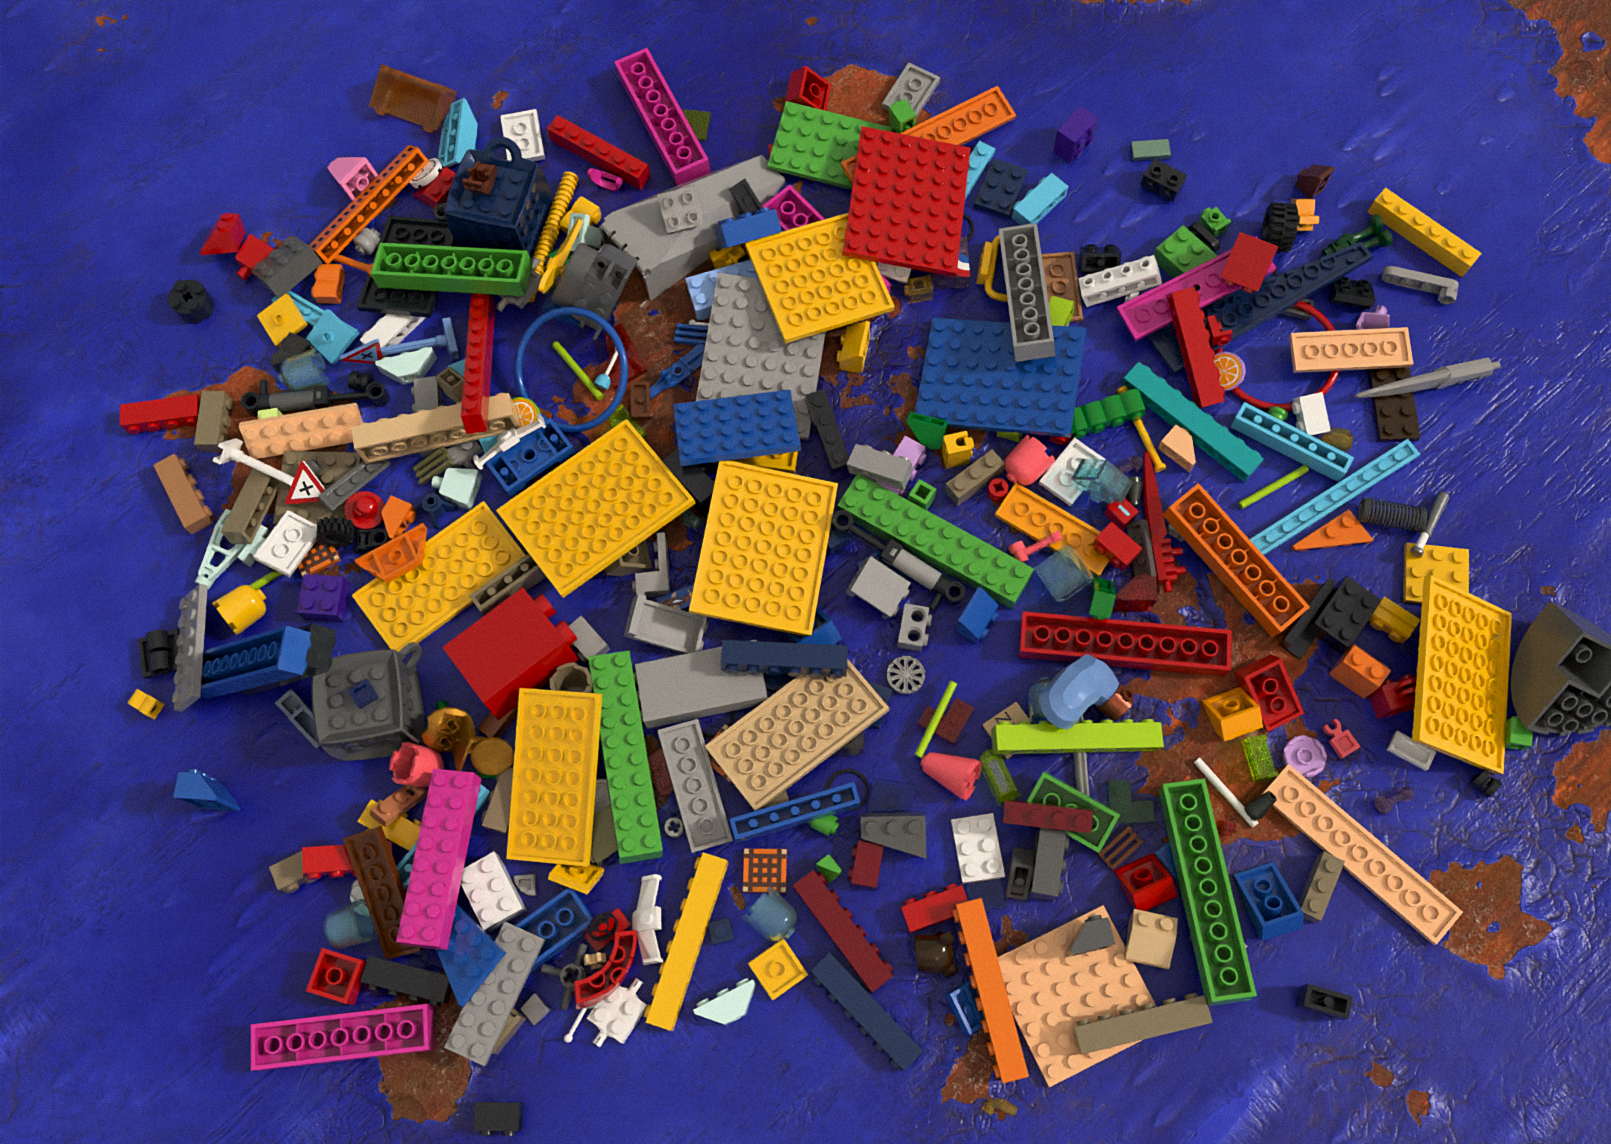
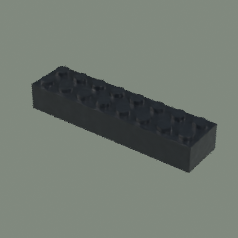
M313 623L297 628L311 632V646L307 651V667L303 675L238 691L237 693L251 696L328 672L332 665L331 653L336 643V638L334 637L336 630Z

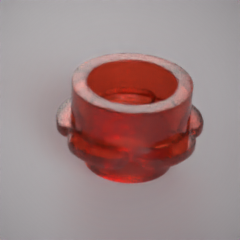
M1223 820L1218 821V826H1216L1219 830L1218 834L1232 836V833L1237 832L1235 830V823Z

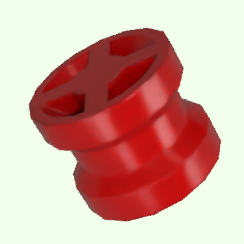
M1001 478L993 479L987 491L989 499L994 502L1003 501L1009 489L1007 482Z

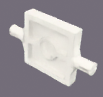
M635 978L629 989L619 986L610 996L597 1003L587 1019L593 1022L600 1030L593 1041L594 1044L601 1047L607 1036L613 1037L624 1044L648 1006L636 995V992L643 984L642 981Z

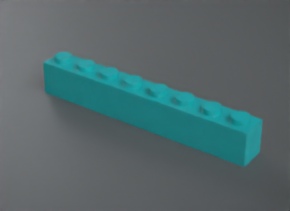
M1138 362L1123 378L1121 387L1127 386L1128 390L1138 389L1144 405L1172 427L1177 425L1185 428L1189 435L1192 436L1195 445L1244 483L1264 460L1259 452L1245 445L1241 438L1235 437L1229 432L1227 427L1218 424L1210 414L1204 413L1198 408L1196 403L1187 400L1179 390L1169 386L1165 379L1155 375L1148 366Z

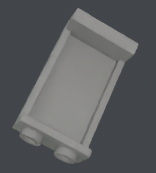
M637 594L632 600L624 637L681 654L702 651L704 645L702 640L703 633L708 628L707 616H699L647 600L645 595Z

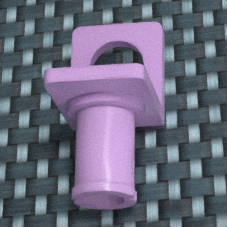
M1378 305L1373 313L1362 312L1356 324V330L1389 328L1390 316L1386 314L1387 309L1384 306L1380 308V305Z

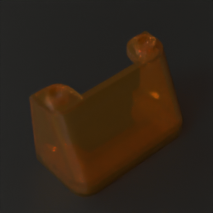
M381 64L369 107L374 108L377 114L383 116L386 113L422 125V130L433 133L434 130H439L450 110V104L456 100L458 92L446 86L432 83Z

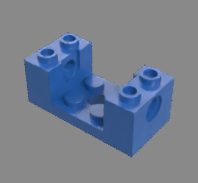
M552 418L545 421V428L540 427L520 438V442L504 452H499L485 462L494 478L510 499H513L527 489L525 483L556 462L560 466L576 454L572 444ZM528 452L535 453L534 458L531 460H526L525 455Z

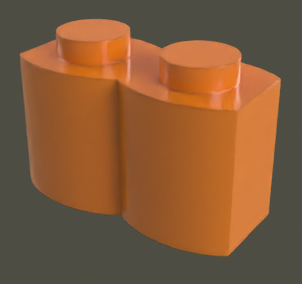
M321 264L314 272L316 282L311 289L312 297L315 298L317 303L340 304L345 281V270L341 264Z

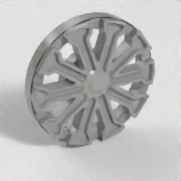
M910 656L898 657L891 662L887 669V682L899 694H913L924 684L925 670L916 658ZM900 661H904V667L901 665ZM908 661H912L913 663L908 668ZM915 666H919V669L913 670ZM890 673H895L897 675L890 676ZM916 674H922V677L915 676ZM899 680L896 684H892V681ZM913 680L918 681L920 684L916 685ZM904 684V689H899L900 685ZM908 684L911 685L912 690L908 689Z

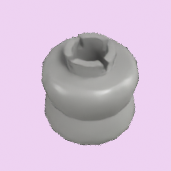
M363 228L360 234L354 238L355 249L359 253L361 252L362 255H372L376 248H378L379 237H381L380 233L374 228Z

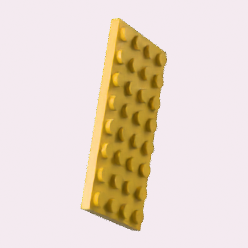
M483 501L425 543L422 565L387 584L376 577L352 594V596L390 649L400 651L410 642H421L472 605L474 602L469 597L471 594L526 555Z
M519 688L506 859L590 866L602 694Z

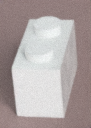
M1323 392L1293 398L1292 410L1297 417V429L1309 435L1331 431Z

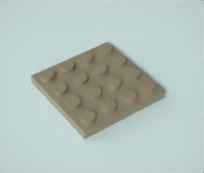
M284 451L281 471L293 477L296 475L301 461L313 458L323 468L320 471L321 474L316 477L327 490L360 464L363 459L357 452ZM280 482L273 521L275 526L287 510L316 525L320 519L324 520V517L330 518V516H334V518H337V516H341V519L345 517L344 509L346 502L332 513L321 502L285 504L291 486L285 482Z

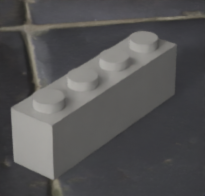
M436 376L414 379V386L411 387L412 396L415 398V404H412L413 413L419 410H432L438 406H443L442 388L435 379ZM439 448L419 452L421 457H428Z

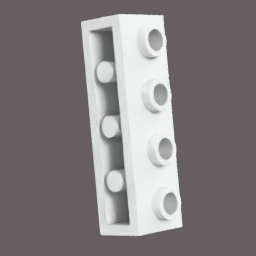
M1154 255L1078 278L1081 295L1086 307L1162 284Z

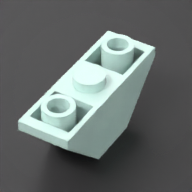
M423 347L414 352H404L398 356L384 357L381 360L375 361L382 374L405 385L413 383L416 378H424L437 360V356L432 347Z
M746 978L736 983L737 988L731 991L728 988L718 992L716 994L717 998L711 1001L708 998L696 1004L698 1008L693 1010L694 1013L724 1025H728L745 1016L756 987L754 980L749 981Z

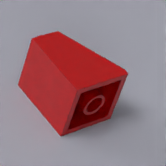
M1240 232L1220 276L1224 278L1223 283L1233 287L1235 283L1242 285L1241 290L1253 294L1254 290L1258 292L1278 250V246Z

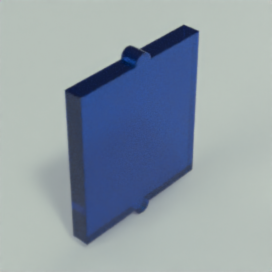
M1001 878L965 884L968 900L982 898L986 912L989 913L994 909L1006 908Z

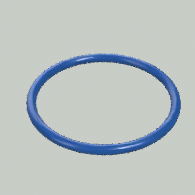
M561 307L538 317L523 334L515 355V382L520 397L530 399L523 382L522 361L524 351L531 336L542 324L561 315H579L599 324L612 339L619 356L620 380L615 397L602 414L589 422L577 425L555 422L562 432H583L602 424L619 406L627 386L628 361L619 335L604 318L584 308ZM540 412V415L544 418V421H547L549 418H547Z

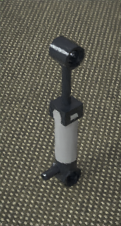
M839 510L834 514L831 526L836 533L844 534L850 531L883 552L878 560L889 567L892 565L936 593L928 606L930 610L935 611L942 599L948 604H956L964 597L965 588L960 582L951 580L902 549L903 546L891 539L888 545L883 544L855 526L851 513L846 510ZM844 518L847 521V525L840 526L837 523V519ZM949 589H956L958 597H951Z

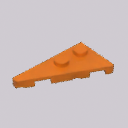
M1348 509L1293 545L1291 549L1292 551L1301 552L1314 548L1328 549L1337 548L1338 546H1352L1359 543L1369 544L1373 541V538Z

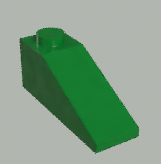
M1093 577L1089 603V614L1093 618L1098 620L1110 619L1116 597L1114 581Z

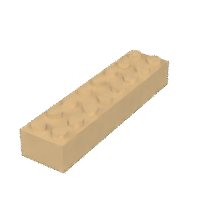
M498 393L495 396L489 397L487 432L472 434L466 433L461 419L462 401L451 406H438L432 410H419L409 415L400 414L395 418H382L376 422L360 423L357 426L351 427L354 449L364 462L368 464L497 436L513 427L515 430L520 428L518 412L509 393Z

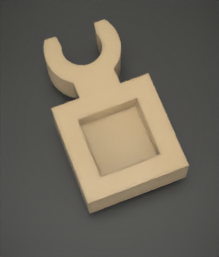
M598 952L596 954L584 955V965L591 967V970L602 969L609 960V955L606 953L601 954V952Z

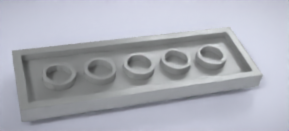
M199 584L191 590L189 594L181 599L179 604L181 609V617L178 621L180 634L176 642L179 647L175 658L177 672L174 676V683L176 687L172 697L175 711H184L200 698L208 585Z
M698 719L657 730L691 853L732 842L733 839Z
M504 922L495 940L506 954L463 1007L444 1048L483 1066L487 1065L545 942V939L507 922Z

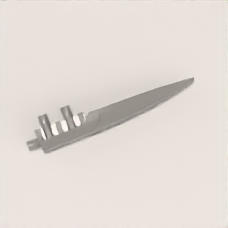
M1489 357L1435 369L1431 373L1375 387L1357 393L1354 397L1387 396L1435 387L1442 389L1447 386L1462 384L1465 380L1471 382L1481 380L1483 377L1486 378L1492 375L1493 370L1500 369L1501 365L1499 361L1491 362Z

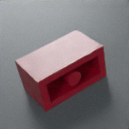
M858 840V846L853 845L851 858L855 859L854 867L850 866L848 873L851 886L877 890L884 845Z

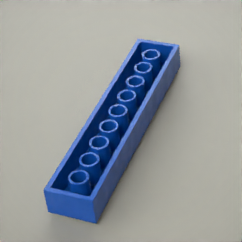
M283 626L204 650L200 697L210 699L302 676L307 667L306 655L311 646V632Z

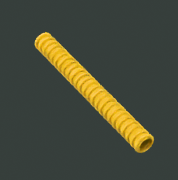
M564 172L562 175L563 177L559 183L544 224L545 226L542 229L543 231L533 254V257L541 261L534 271L542 276L546 270V266L544 267L543 264L554 249L553 246H555V241L561 230L560 222L566 215L579 177L572 172ZM538 289L528 302H534Z

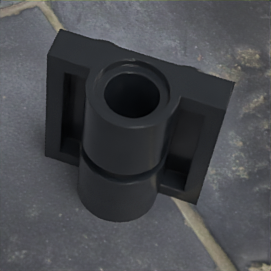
M1343 276L1331 283L1329 303L1348 306L1350 303L1351 307L1368 310L1374 306L1376 299L1372 283L1364 279L1358 281L1351 280Z
M153 630L148 632L146 637L138 639L143 678L148 679L177 671L175 658L178 654L179 646H177L176 642L180 630Z

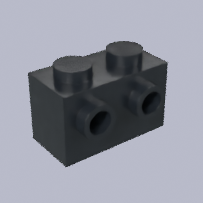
M1154 158L1143 175L1141 186L1148 191L1159 194L1166 200L1174 202L1183 188L1188 175Z
M1087 244L1085 247H1080V270L1084 273H1094L1120 266L1122 253L1116 245L1107 244L1105 247H1097L1094 244Z

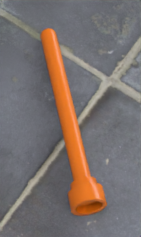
M321 250L324 256L330 253L327 250ZM339 254L333 259V261L366 271L372 277L373 264L368 265Z

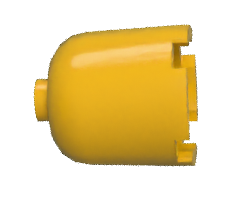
M241 585L212 603L236 635L259 620L266 612V605L263 601L266 599L265 595L260 589L255 590L249 585Z

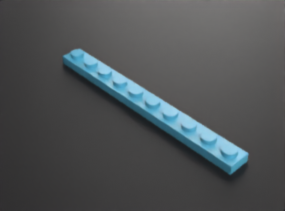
M1409 439L1403 441L1249 540L1263 555H1266L1416 459L1420 455L1419 451Z

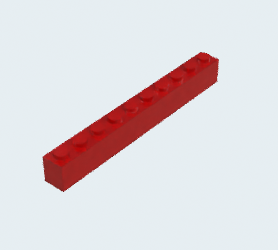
M471 293L461 419L467 434L487 432L496 306L493 294Z

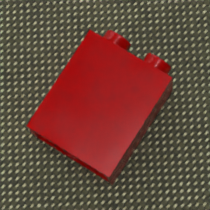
M523 587L442 647L481 701L498 720L518 706L519 688L540 689L550 682V677L553 676L559 666L565 663H575L578 660V657L570 647L578 638L564 620L554 626L549 618L557 612L543 594H540L533 600Z

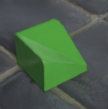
M830 855L825 856L816 863V867L829 883L842 874V870Z

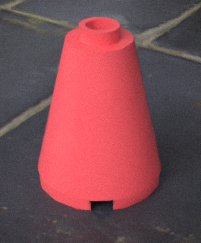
M929 752L928 755L925 754L920 764L924 773L964 800H967L976 787L973 784L975 779H979L982 769V763L977 759Z

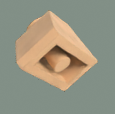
M1175 425L1161 441L1158 449L1186 471L1190 472L1196 463L1192 436L1189 435L1185 428Z

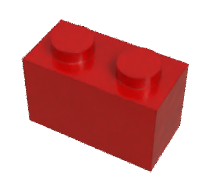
M1112 522L1095 538L1092 544L1098 554L1106 556L1113 567L1122 571L1138 557L1142 550V547Z

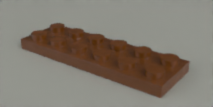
M382 825L342 838L386 960L423 950L424 948L405 946L396 942L406 892Z

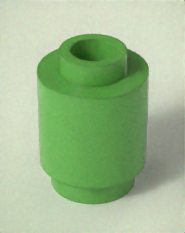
M834 815L807 822L811 825V828L828 837L831 833L834 835L840 825L837 822L838 817Z

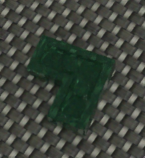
M1112 780L1107 782L1109 808L1120 813L1116 824L1155 822L1153 800L1132 801L1130 780Z

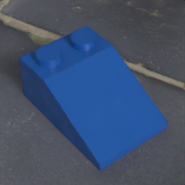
M1274 862L1233 874L1251 924L1261 941L1302 929L1304 912Z

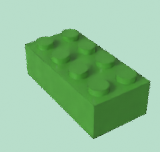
M1184 225L1160 244L1154 253L1157 264L1173 279L1218 256ZM1197 285L1193 286V287H1195V291H1199V290H1200V287H1199V286H1197Z
M1045 771L1041 774L1027 802L1093 809L1091 833L1062 831H1067L1066 835L1100 853L1120 817V813Z

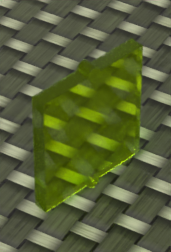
M697 109L694 111L682 110L696 138L699 141H706L711 112L698 111Z

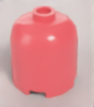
M1026 435L1005 459L1004 467L1008 473L1006 477L1013 484L1017 482L1020 485H1031L1055 463L1053 455L1049 457L1045 453L1047 448L1033 436L1030 438Z
M410 742L401 743V748L394 750L390 759L389 770L393 771L394 776L392 780L402 785L429 787L433 769L444 770V759L441 754L429 747Z

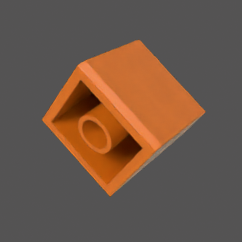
M1353 643L1349 649L1345 650L1329 675L1365 699L1381 686L1391 670L1388 666Z

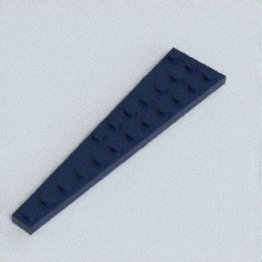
M1362 242L1336 251L1334 254L1326 255L1313 263L1308 262L1295 270L1285 271V274L1265 279L1259 291L1254 290L1253 294L1241 289L1200 309L1203 310L1205 315L1204 325L1208 316L1215 315L1217 322L1220 321L1222 331L1232 330L1233 335L1230 341L1232 342L1372 260L1373 255ZM1173 323L1146 336L1147 340L1174 375L1185 369ZM1209 340L1210 348H1212L1214 352L1223 347L1218 345L1211 346Z

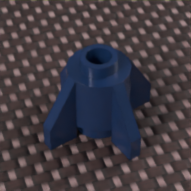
M438 489L426 494L416 507L418 514L427 513L431 517L435 529H439L438 518L442 517L445 511H457L455 504L441 499Z

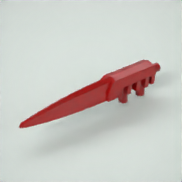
M1147 450L1144 452L1143 465L1144 505L1156 569V583L1163 585L1164 593H1171V584L1177 583V575L1186 574V567H1175L1173 556L1183 555L1182 547L1171 548V539H1166L1167 530L1164 516L1162 515L1160 495Z

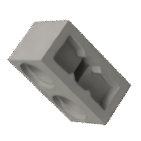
M905 603L897 648L922 652V647L927 646L929 634H925L926 626L930 627L932 615L928 614L929 607ZM920 615L922 620L915 622L912 620V616ZM911 634H916L919 637V639L917 641H911L909 640L908 636Z

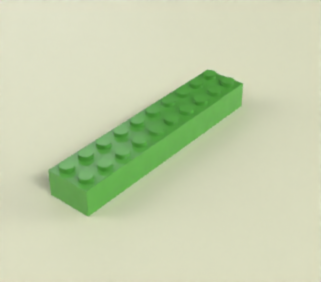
M857 473L837 505L838 511L846 510L851 513L855 524L888 542L891 539L903 546L902 549L976 590L978 587L982 588L992 599L1010 609L1014 608L1032 577L1034 568Z
M630 651L588 656L593 693L602 694L599 736L619 864L660 858L663 855V847Z
M1205 779L1162 784L1158 791L1207 1005L1213 1006L1250 1001L1257 994Z

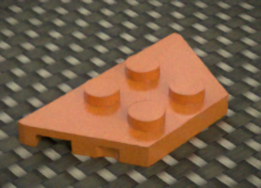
M422 523L355 559L356 564L386 584L423 564L427 527Z

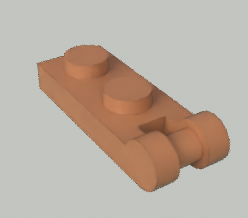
M404 785L372 808L370 816L386 827L427 796L428 790L424 787Z

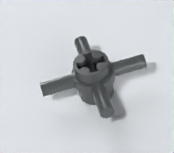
M579 943L574 963L566 965L563 969L547 964L542 966V973L560 977L561 983L565 987L560 1005L561 1009L568 1010L574 992V983H572L571 978H568L569 973L574 974L575 970L578 971L577 980L590 977L587 976L586 970L582 966L588 945Z

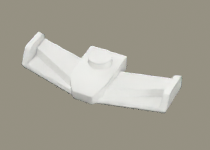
M537 414V421L516 430L514 427L510 430H505L497 438L498 442L481 458L477 455L473 456L474 463L480 470L483 469L485 462L501 450L504 452L520 442L521 437L540 427L545 428L544 418Z
M657 874L642 877L637 910L632 915V929L637 930L643 965L663 962L654 931L661 929V907L655 906L659 881L662 877Z

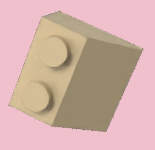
M1134 909L1128 921L1125 960L1169 970L1176 942L1178 918Z

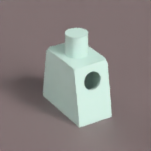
M447 468L444 478L439 476L433 477L432 487L440 489L439 495L443 500L470 511L473 508L483 477L479 470Z

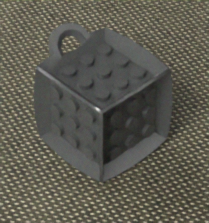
M410 642L400 651L394 649L375 650L333 657L332 665L328 672L311 678L315 731L318 744L325 752L339 760L352 761L392 756L394 750H399L403 742L424 746L421 733L424 731L423 700L415 667L422 653V647L418 643ZM412 653L410 660L407 664H404L402 660L407 654Z

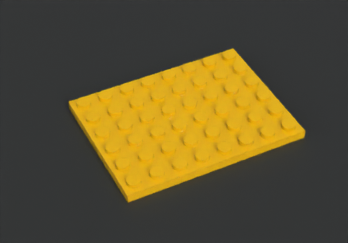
M626 419L496 511L562 598H564L695 504V500Z
M729 460L719 461L689 613L801 636H811L838 483Z
M1432 575L1424 576L1412 741L1478 768L1486 769L1493 774H1503L1512 613Z

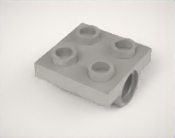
M695 185L657 194L667 233L705 224Z

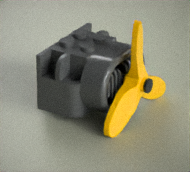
M578 218L554 258H550V256L546 258L543 266H546L547 270L540 281L538 290L543 294L549 293L560 275L561 278L551 297L552 303L559 307L584 308L598 314L607 321L638 259L610 244L602 245L597 251L584 243H579L567 265H565L583 223ZM571 315L581 321L580 328H583L586 324L597 330L593 339L597 340L603 329L599 324L583 316Z

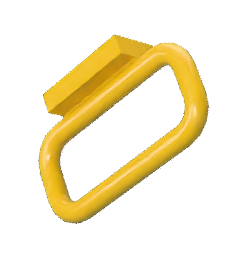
M998 235L993 239L992 243L986 241L983 246L976 283L983 285L985 282V291L990 298L1008 302L1007 294L995 292L992 288L1000 244V237Z

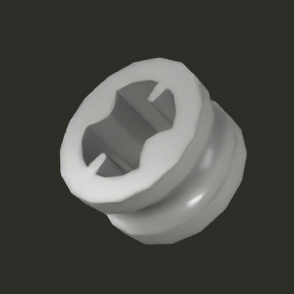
M673 817L666 821L664 828L668 836L678 838L683 834L684 825L680 819ZM670 824H680V828H677L679 831L677 833H674L673 830L669 831V827L671 828Z

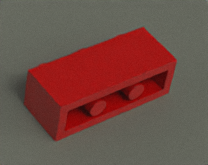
M956 883L944 887V892L937 894L936 891L924 894V899L919 901L913 898L903 902L904 906L901 907V912L909 934L953 919L952 910L955 909L954 904L968 901L963 886L957 887Z

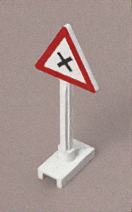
M237 438L219 443L218 447L222 448L223 452L222 455L214 457L213 462L218 464L232 460L238 463L242 462L289 484L291 487L285 504L320 502L317 498L326 489L305 461L300 462L295 477H292L245 455L243 451H240L243 441Z

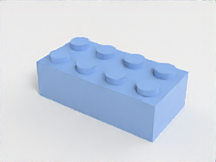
M751 260L685 278L697 321L710 318L718 272L758 279Z

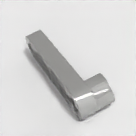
M1395 266L1383 268L1381 279L1386 283L1438 294V300L1441 304L1448 305L1456 302L1459 286L1456 280Z

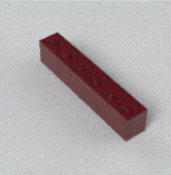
M812 870L793 885L794 890L870 992H875L893 977L891 974L893 968L887 960L882 962L878 956L880 951L873 942L870 944L864 938L867 935L859 924L855 926L851 920L853 918L851 912L847 907L842 908L838 903L840 898L833 889L829 891L825 886L827 881L820 872L816 874Z

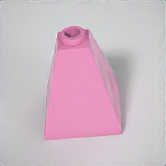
M365 157L336 158L327 167L351 201L378 176Z

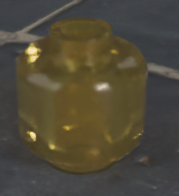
M1332 427L1328 433L1324 432L1322 441L1346 453L1347 450L1351 451L1354 435H1351L1349 429Z

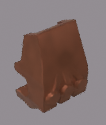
M477 161L472 169H468L469 179L463 178L462 180L464 188L471 192L489 195L494 186L498 167Z

